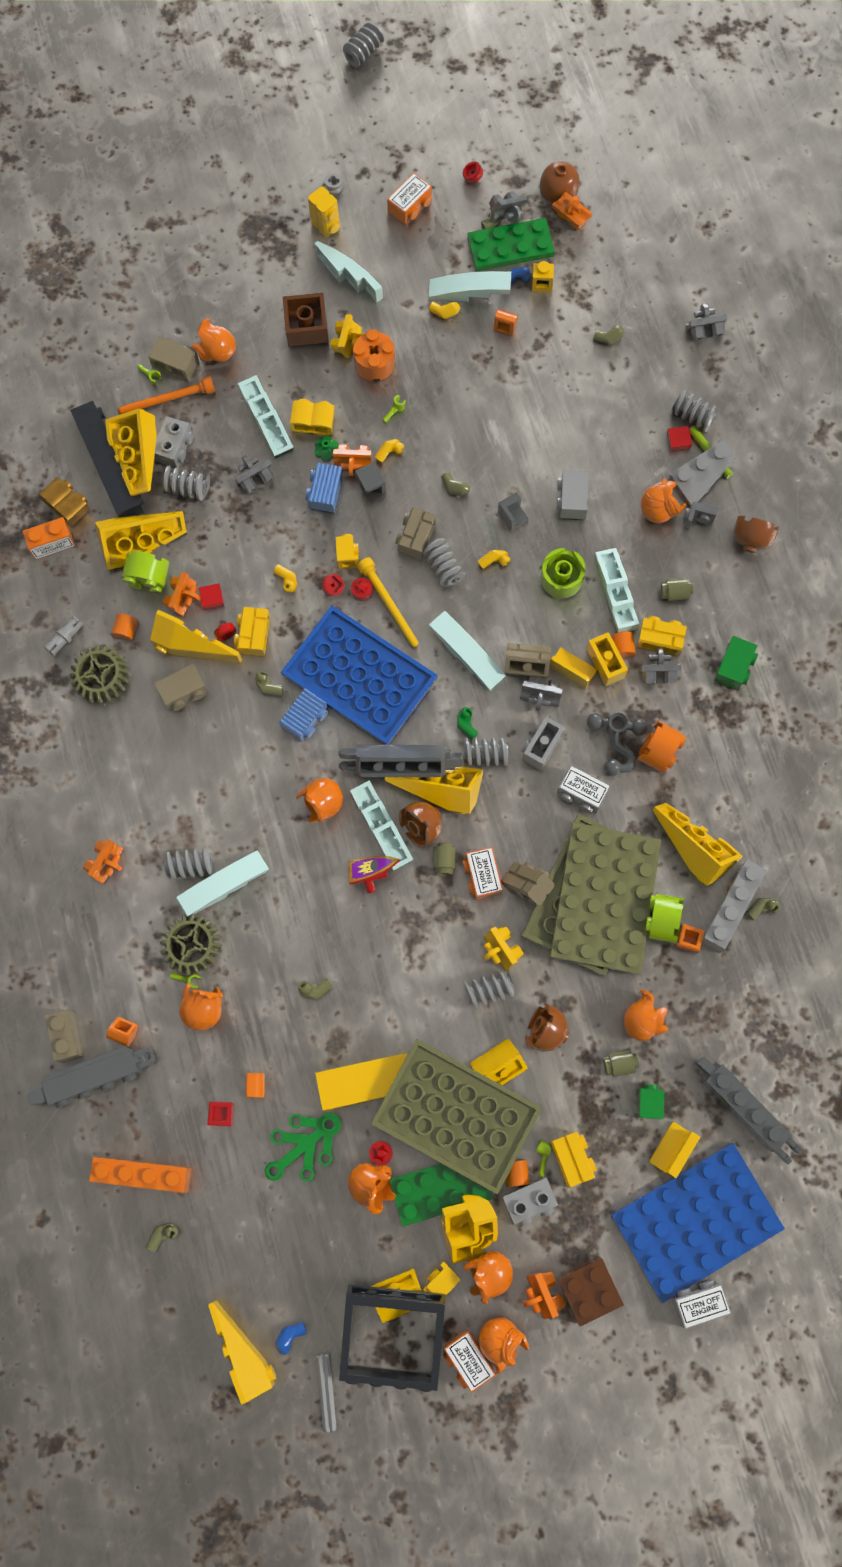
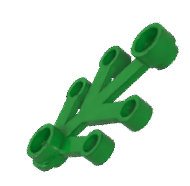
M331 1112L323 1114L319 1119L302 1117L299 1114H293L289 1118V1124L292 1128L297 1129L301 1126L317 1128L310 1135L285 1133L279 1129L271 1133V1141L275 1144L288 1142L298 1143V1145L278 1162L272 1161L266 1165L265 1175L269 1180L276 1181L281 1179L284 1175V1169L305 1152L300 1178L305 1182L311 1181L315 1175L313 1170L315 1144L322 1137L323 1152L320 1153L318 1161L323 1166H328L332 1163L333 1136L340 1131L341 1120L336 1114ZM294 1117H299L301 1120L298 1126H294L292 1123ZM332 1120L334 1123L333 1128L327 1129L325 1122ZM276 1132H280L282 1134V1139L280 1141H275L274 1134ZM324 1154L330 1156L328 1163H323L321 1160ZM273 1166L278 1168V1174L275 1176L270 1174V1168ZM306 1169L310 1170L312 1174L309 1179L303 1177V1172Z

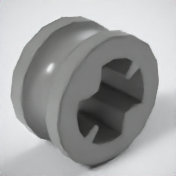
M335 173L327 175L325 178V189L329 191V194L335 195L340 193L343 188L342 177Z

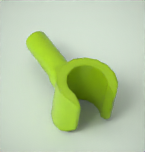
M141 364L137 366V369L149 377L151 385H157L156 381L152 379L153 377H158L162 380L159 371H149Z
M400 395L394 397L393 407L382 419L385 423L394 413L404 411L406 400L403 403H398Z
M175 973L170 974L171 979L183 981L184 983H190L192 978L201 979L199 975L195 974L190 977ZM190 986V988L192 989L199 988L198 986Z
M542 1140L537 1147L536 1153L542 1155L538 1176L544 1177L546 1161L550 1155L551 1146Z

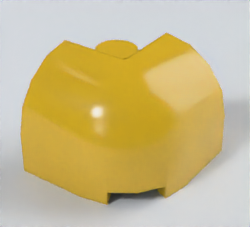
M463 1195L461 1204L442 1208L443 1218L440 1219L441 1227L453 1264L477 1258L484 1254L483 1250L490 1246L493 1241L497 1242V1216L488 1200L481 1196Z

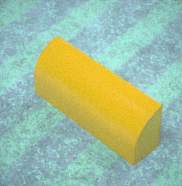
M399 1054L315 1073L322 1111L385 1098L408 1054Z

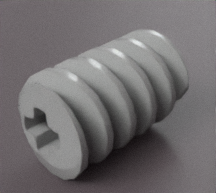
M367 22L344 44L343 53L350 65L358 68L360 63H363L365 58H368L370 53H373L375 48L380 46V42H384V35L381 29L376 24Z
M685 389L676 399L671 411L675 409L676 416L682 413L683 420L690 416V424L697 421L696 427L700 428L704 425L703 431L708 432L718 416V413H715L716 406L714 405L711 409H707L709 402L700 405L701 398L699 397L696 401H693L694 394L692 393L689 397H686L687 390Z
M167 466L163 478L164 490L167 493L173 492L175 495L181 494L184 497L189 495L192 499L197 497L198 500L202 501L209 491L210 476L208 475L203 480V474L199 473L198 477L195 478L194 471H191L190 475L187 476V470L183 469L180 475L179 468L175 467L172 473L171 466Z
M439 538L431 542L424 549L423 556L427 559V563L431 566V570L435 573L439 584L442 587H447L460 582L465 578L466 574L464 572L458 574L462 567L460 565L454 567L458 560L456 558L450 560L454 553L452 551L446 553L450 546L448 544L442 545L445 539Z
M468 738L464 739V761L467 759L469 766H472L474 759H476L478 766H481L483 760H485L487 766L490 765L491 760H494L496 766L499 765L500 760H503L504 766L508 765L509 747L508 743L505 744L503 738H500L498 744H496L495 738H491L489 744L486 738L482 739L481 744L478 743L477 738L473 739L472 744L469 743Z
M206 848L202 849L200 855L197 849L193 850L191 856L187 849L184 851V856H181L178 850L175 852V857H172L169 851L166 853L165 874L167 880L170 874L174 880L177 879L179 873L185 879L188 872L194 878L197 871L203 877L206 870L210 876L213 875L212 854H208Z
M508 969L507 976L502 971H499L498 979L493 974H490L489 982L484 976L481 977L480 984L475 979H472V987L467 982H464L469 1002L476 1009L479 1008V1001L484 1006H487L489 998L494 1004L496 1003L497 996L502 1001H505L506 993H508L511 999L514 998L515 990Z

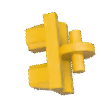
M346 314L345 320L336 321L335 331L340 335V338H333L330 343L332 350L342 353L345 358H351L356 340L364 334L361 331L362 327L353 321L351 314Z
M495 926L483 936L487 942L483 946L488 952L483 956L484 960L487 961L491 958L495 965L500 963L505 971L518 962L517 960L523 955L520 946L516 944L509 948L505 942L512 937L511 932L506 926L498 929Z

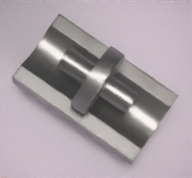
M514 191L508 192L504 199L499 194L493 195L489 202L490 207L493 209L490 217L493 221L505 218L511 224L519 223L521 216H523L521 208L527 202V197L525 195L517 196Z
M702 304L700 311L694 312V317H701V319L690 320L689 324H686V331L691 332L693 341L704 339L706 337L704 328L710 327L712 337L722 336L724 334V323L727 321V314L709 317L716 314L715 308L709 309L707 304Z
M244 455L242 457L244 463L239 465L238 469L240 472L248 469V471L235 477V482L237 486L241 485L248 494L257 488L252 479L253 477L259 475L264 484L271 481L274 476L270 469L271 463L269 459L253 467L252 465L259 462L257 457L255 456L249 460Z
M657 648L655 655H649V661H656L657 664H639L643 683H656V671H664V683H677L678 671H681V664H663V661H671V654H663L662 648Z
M529 676L527 681L523 682L520 699L537 704L536 711H540L541 705L559 707L562 694L559 681L549 680L548 685L539 684L540 679L538 677Z

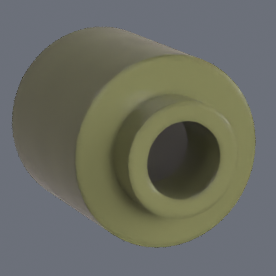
M688 577L666 579V582H661L662 599H668V601L689 599L690 594H693L692 581H688Z
M441 842L436 847H433V870H435L436 876L453 875V870H455V847H452L451 843Z
M631 1050L610 1053L607 1057H603L607 1076L617 1077L633 1074L636 1072L635 1068L639 1067L636 1053L632 1054Z

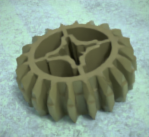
M97 645L95 651L88 647L87 654L80 651L82 658H74L77 665H71L73 673L69 674V677L73 680L71 685L75 688V692L78 695L81 694L84 700L89 698L91 703H94L97 699L102 704L104 698L111 702L112 695L119 698L117 691H125L122 684H128V679L126 678L129 675V671L126 669L128 664L126 661H123L124 657L121 654L118 655L115 649L110 651L108 646H105L102 650ZM98 661H109L113 664L101 665ZM98 669L101 671L102 674L100 676L101 680L97 677V674L99 673ZM99 684L101 688L93 689L85 685Z
M192 914L190 920H188L186 915H182L183 922L180 923L175 918L174 923L176 926L173 927L168 924L169 934L166 932L162 933V936L167 938V941H160V945L167 948L162 949L160 953L167 955L164 958V962H171L169 968L172 970L177 968V973L182 974L186 968L187 976H191L192 969H194L196 975H200V967L208 971L209 968L206 965L208 962L211 965L216 964L211 958L213 956L220 957V953L216 952L215 949H221L222 944L215 942L222 939L220 934L214 935L218 928L216 926L211 927L213 923L211 920H207L204 923V916L201 915L197 920L196 915ZM194 927V930H191L187 936L178 935L181 931ZM201 929L208 936V947L200 943ZM193 940L199 948L191 947V950H189V947L182 941L188 943V941L191 942ZM174 942L182 946L181 961L175 955ZM194 954H205L199 960L188 963V960H191Z

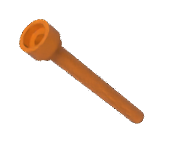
M211 376L202 378L203 380L199 381V384L120 406L118 413L123 414L139 408L144 409L199 392L214 393L215 389Z

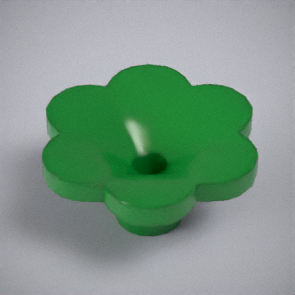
M329 436L323 437L322 440H317L315 442V456L321 457L323 461H329L333 458V449L338 448V441L332 440Z

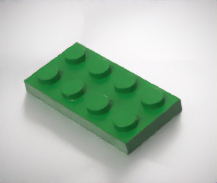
M546 218L467 232L476 272L554 257L555 254Z
M442 1163L390 1179L392 1191L396 1195L395 1202L402 1227L442 1215V1208L461 1204L463 1195L481 1196L488 1201L494 1199L492 1191Z

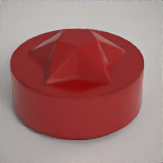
M476 161L469 162L463 168V177L468 183H476L483 176V168Z
M330 574L322 581V590L329 596H336L344 589V581L337 574Z
M366 578L354 580L351 585L353 597L357 600L368 599L373 592L371 582Z
M223 623L214 631V635L218 641H226L233 637L237 630L233 623Z
M378 1141L370 1147L369 1157L374 1164L385 1165L392 1159L393 1150L387 1142Z

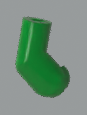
M464 707L458 712L457 727L472 741L479 732L471 726L472 710Z

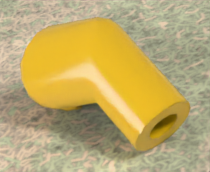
M432 302L429 311L442 319H448L458 314L460 305L457 302H450L441 306Z
M397 439L385 441L374 457L383 463L389 453L396 452L400 454L404 450V444L400 443V440Z
M491 550L477 561L484 569L493 562H499L502 566H506L510 563V557L504 550Z
M278 564L273 573L283 578V589L286 592H294L297 588L295 573Z

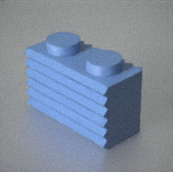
M318 462L316 469L311 470L310 482H312V486L307 488L305 496L309 508L335 512L343 478L341 466Z
M305 688L282 717L279 724L283 730L300 742H303L305 738L309 739L315 731L314 726L318 720L322 722L327 716V703Z

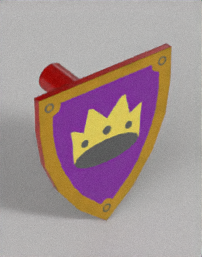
M370 856L348 861L349 884L364 881L367 893H373L376 891L373 881L388 877L387 871L395 866L400 859L391 856Z

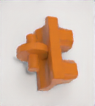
M567 192L552 204V209L557 212V216L570 222L572 228L576 231H579L592 217V212L580 203V198L577 196L572 197Z
M338 445L337 449H333L334 465L341 466L342 470H349V476H354V470L372 463L371 451H369L368 446L360 445L357 450H349L347 445Z
M181 572L180 577H172L170 587L174 590L173 595H166L162 604L178 616L184 617L187 607H190L192 602H199L200 596L195 593L197 582L191 579L188 573Z
M109 839L106 842L101 840L97 842L94 851L99 855L95 861L89 859L83 866V869L88 872L87 875L102 884L105 883L108 876L112 875L114 869L121 872L123 868L118 865L123 848Z
M553 1272L535 1273L527 1276L530 1288L525 1290L528 1299L523 1301L524 1307L532 1306L534 1313L541 1312L543 1319H553L559 1316L558 1312L566 1306V1303L561 1294H556L552 1297L548 1288L556 1285Z

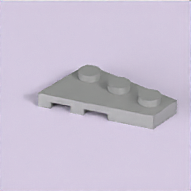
M722 440L670 473V478L676 482V487L691 507L693 501L699 502L706 495L710 487L722 476L736 456L725 440Z

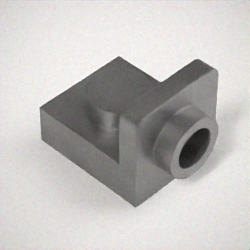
M693 501L691 508H686L683 520L687 521L685 528H690L693 519L703 524H713L718 507Z

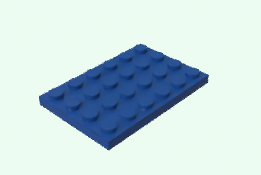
M331 605L281 671L282 676L303 690L306 688L325 701L328 707L385 745L390 744L438 678L437 674L333 605Z
M730 1143L683 1171L677 1178L668 1180L611 1214L661 1303L676 1296L677 1291L689 1288L785 1229L734 1143Z

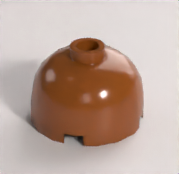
M556 161L548 165L540 179V192L543 198L553 203V201H558L565 192L572 197L577 196L580 184L576 168L565 161Z
M738 516L734 527V536L736 541L744 546V551L756 553V550H764L774 542L779 527H774L775 524L752 517L750 521H746L745 516Z
M413 802L399 811L398 817L401 827L406 826L409 832L405 834L417 846H428L439 837L442 830L441 813L436 807L426 802Z
M544 1003L545 1007L539 1006L532 1015L527 1029L532 1030L530 1037L526 1035L525 1040L526 1045L538 1051L548 1052L564 1044L568 1039L569 1031L565 1015L554 1006Z

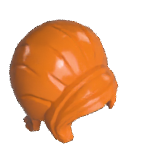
M209 318L204 319L198 328L201 342L194 343L192 349L198 352L200 360L203 362L216 361L222 363L228 361L236 349L234 336L226 328L212 325Z
M662 478L660 483L649 487L643 493L641 510L649 521L658 524L664 523L673 516L680 514L686 507V503L680 505L672 495L676 482H666L667 479Z
M328 778L313 780L296 796L297 800L304 795L305 805L312 815L308 819L309 823L317 821L321 823L323 820L333 817L338 813L343 804L341 789L335 781Z
M188 983L182 994V1002L179 1008L180 1018L190 1029L197 1031L208 1030L216 1025L221 1017L222 997L224 995L218 987H214L212 992L196 989L189 991L191 984Z
M640 990L639 993L642 995V998L629 1006L625 1012L624 1027L628 1035L633 1039L647 1041L654 1035H662L669 1031L667 1025L664 1024V1017L667 1015L668 1009L665 1007L654 1009L653 995L647 990Z
M363 1163L356 1166L349 1175L348 1188L352 1198L360 1205L367 1207V1210L372 1214H379L383 1211V1200L389 1202L396 1198L389 1184L392 1176L391 1168L386 1165L374 1167L371 1164Z
M489 1251L478 1258H473L463 1268L464 1271L471 1269L475 1286L469 1291L471 1295H481L480 1301L483 1304H488V1299L505 1293L512 1283L513 1269L511 1263L506 1256L497 1251Z
M504 1317L493 1318L487 1321L480 1330L478 1338L480 1350L495 1365L496 1374H501L507 1365L514 1366L516 1364L514 1359L517 1356L516 1348L519 1345L525 1350L529 1349L526 1336L517 1330L510 1320Z

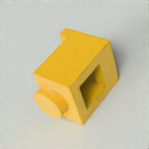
M546 261L534 263L532 292L552 293L554 264H549ZM537 280L548 281V284H537Z
M343 534L340 537H336L338 569L357 568L359 550L358 543L353 541V535Z
M443 1260L440 1263L443 1268L440 1271L436 1268L427 1277L429 1283L423 1290L425 1292L447 1295L461 1278Z

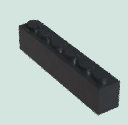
M90 401L71 409L72 416L118 518L144 514L141 506L145 505L141 494L130 495L122 476L121 466L114 457L116 455L114 449L108 443L106 425L102 421L106 417L101 406L97 408L94 401Z

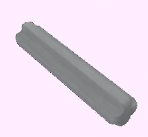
M321 1354L317 1356L316 1362L323 1431L329 1433L336 1431L337 1428L329 1354Z

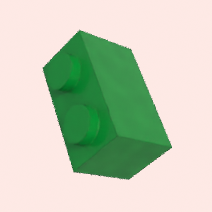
M732 636L714 681L739 690L742 684L746 685L751 675L750 672H747L749 666H754L758 654L755 653L758 645Z

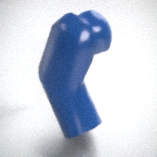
M528 267L514 268L509 271L511 272V283L520 277L523 282H527L532 278V273H530Z

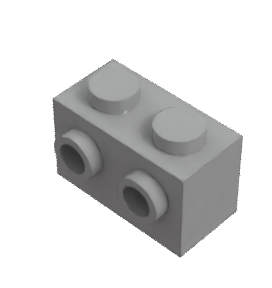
M165 417L156 438L154 462L171 466L172 468H178L180 463L184 462L186 448L188 444L192 443L194 437L189 423Z
M563 470L562 478H558L557 491H561V497H557L556 510H560V518L586 519L589 471Z
M547 716L542 723L538 722L533 730V739L531 742L527 740L521 752L524 753L522 760L542 771L562 738L565 727Z
M546 1177L502 1196L513 1224L519 1223L520 1227L533 1222L532 1217L541 1214L544 1217L555 1212L554 1207L558 1206Z

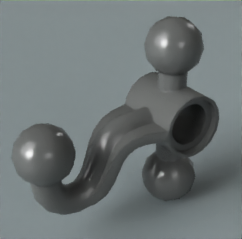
M620 712L612 714L609 719L603 718L598 713L589 715L587 718L588 727L592 730L607 727L608 732L612 735L611 743L614 750L627 759L625 764H620L615 759L607 760L604 764L605 773L609 776H616L619 773L630 771L636 762L635 755L629 748L620 743V737L625 730H631L637 736L644 735L648 731L647 722L643 719L629 722L627 716ZM620 720L623 728H614L612 721Z

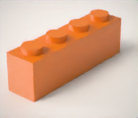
M93 1157L89 1182L186 1193L189 1192L192 1168Z

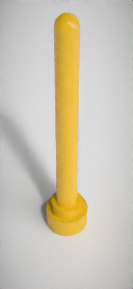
M371 557L361 560L356 566L359 572L364 574L365 577L368 576L412 647H416L418 640L376 575L375 563Z

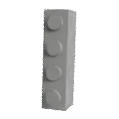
M748 859L741 864L704 933L703 944L719 953L726 949L767 872L766 869Z

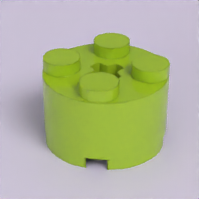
M565 548L551 551L546 556L541 570L540 580L544 590L555 599L568 598L575 595L583 583L585 575L584 560L577 552L568 551Z
M132 551L130 554L127 552L121 577L122 581L129 583L128 587L141 590V587H148L151 592L161 593L165 586L170 562L164 558H161V561H159L151 553Z
M663 894L651 896L649 908L651 909L650 914H653L652 918H647L645 930L648 931L647 936H649V939L677 944L684 898Z

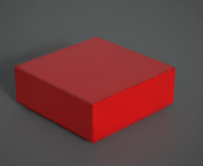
M689 426L668 428L667 435L670 451L692 447Z
M220 583L199 587L203 610L224 606Z
M209 1101L207 1125L232 1127L234 1103Z

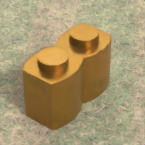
M56 477L39 495L50 509L57 513L60 518L64 517L69 526H73L89 511L87 506L88 500L80 492L76 494L72 491L74 488L66 479L62 481Z

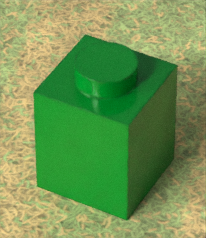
M644 1084V1088L638 1089L637 1118L658 1120L664 1118V1090H658V1085Z

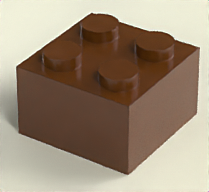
M323 293L282 297L288 347L329 342Z
M600 1256L556 1277L579 1327L624 1306L606 1265Z

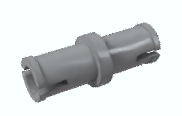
M72 616L62 629L56 631V635L44 646V649L48 651L54 646L49 653L55 656L66 643L69 644L72 641L71 637L84 626L81 621L77 622L79 619Z

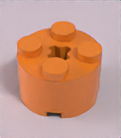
M375 329L369 330L356 340L353 346V355L357 373L368 381H373V379L384 380L389 377L395 367V348L392 340L386 334Z
M658 720L653 726L656 729L655 732L649 733L646 737L637 760L659 772H665L675 763L677 757L674 754L678 748H682L686 737L683 736V733Z

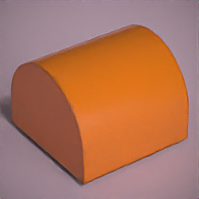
M498 309L495 315L493 330L513 336L518 322V315Z
M118 613L111 636L133 641L139 621L131 615Z
M618 632L611 636L622 658L634 657L636 655L632 632Z
M682 924L675 947L698 954L705 930Z
M117 1017L107 1029L106 1038L129 1047L136 1036L138 1025Z
M247 1073L246 1097L264 1098L265 1074Z
M527 1160L514 1162L505 1179L506 1187L530 1184Z

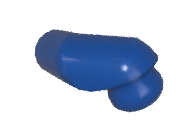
M305 1323L287 1326L281 1330L275 1341V1348L279 1354H288L291 1350L290 1344L293 1338L307 1334Z

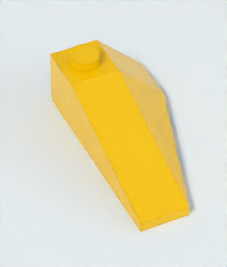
M139 408L105 419L107 440L116 454L114 457L121 466L122 476L130 495L135 496L149 492L151 490L157 438L155 416Z
M183 511L119 517L95 522L98 542L107 570L124 567L127 552L130 554L132 551L151 553L153 549L162 544L165 545L187 532Z
M160 610L156 612L150 641L154 646V650L158 653L241 663L242 658L238 651L216 639L209 641L208 637L202 634L201 631L198 629L189 630L183 625L184 622Z
M462 766L454 767V770H445V775L442 777H385V781L449 811H456L459 814H470L477 803L483 769Z
M668 803L653 808L654 814L689 870L696 876L698 881L706 886L718 881L743 857L722 838L719 837L716 840L708 835V829L705 827L691 824L688 816Z
M217 1300L208 1304L218 1336L220 1338L224 1337L225 1342L222 1343L224 1357L229 1362H232L233 1366L230 1376L242 1405L271 1389L275 1385L276 1374L272 1365H267L264 1357Z

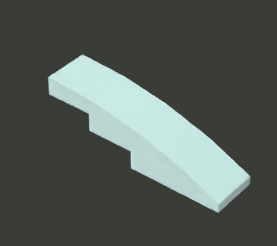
M319 241L315 242L316 256L339 283L347 279L358 293L365 289L376 303L383 299L382 286L365 269L338 250Z
M469 272L430 279L429 299L469 302V297L489 298L490 293L510 294L511 272Z
M257 375L238 383V387L274 457L292 449L293 445L276 410L273 408L266 392H264Z
M616 548L595 552L600 577L617 632L639 629V621L633 608L634 601L628 588V579Z
M443 611L428 625L453 656L459 658L469 672L475 674L487 690H491L506 676L478 643L446 611Z
M370 780L349 790L384 855L400 859L392 869L395 870L412 861L411 854Z
M257 850L177 896L176 900L188 918L192 914L225 899L228 894L246 886L249 881L268 872L269 868Z

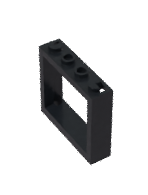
M348 1284L339 1381H345L351 1385L365 1383L373 1387H381L383 1385L394 1386L400 1390L413 1388L419 1389L422 1392L438 1391L446 1294ZM353 1305L437 1313L432 1374L348 1365Z

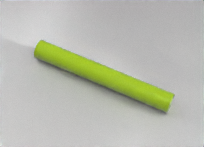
M696 426L689 429L692 437L704 451L712 447ZM728 467L723 475L728 479L733 475V472Z

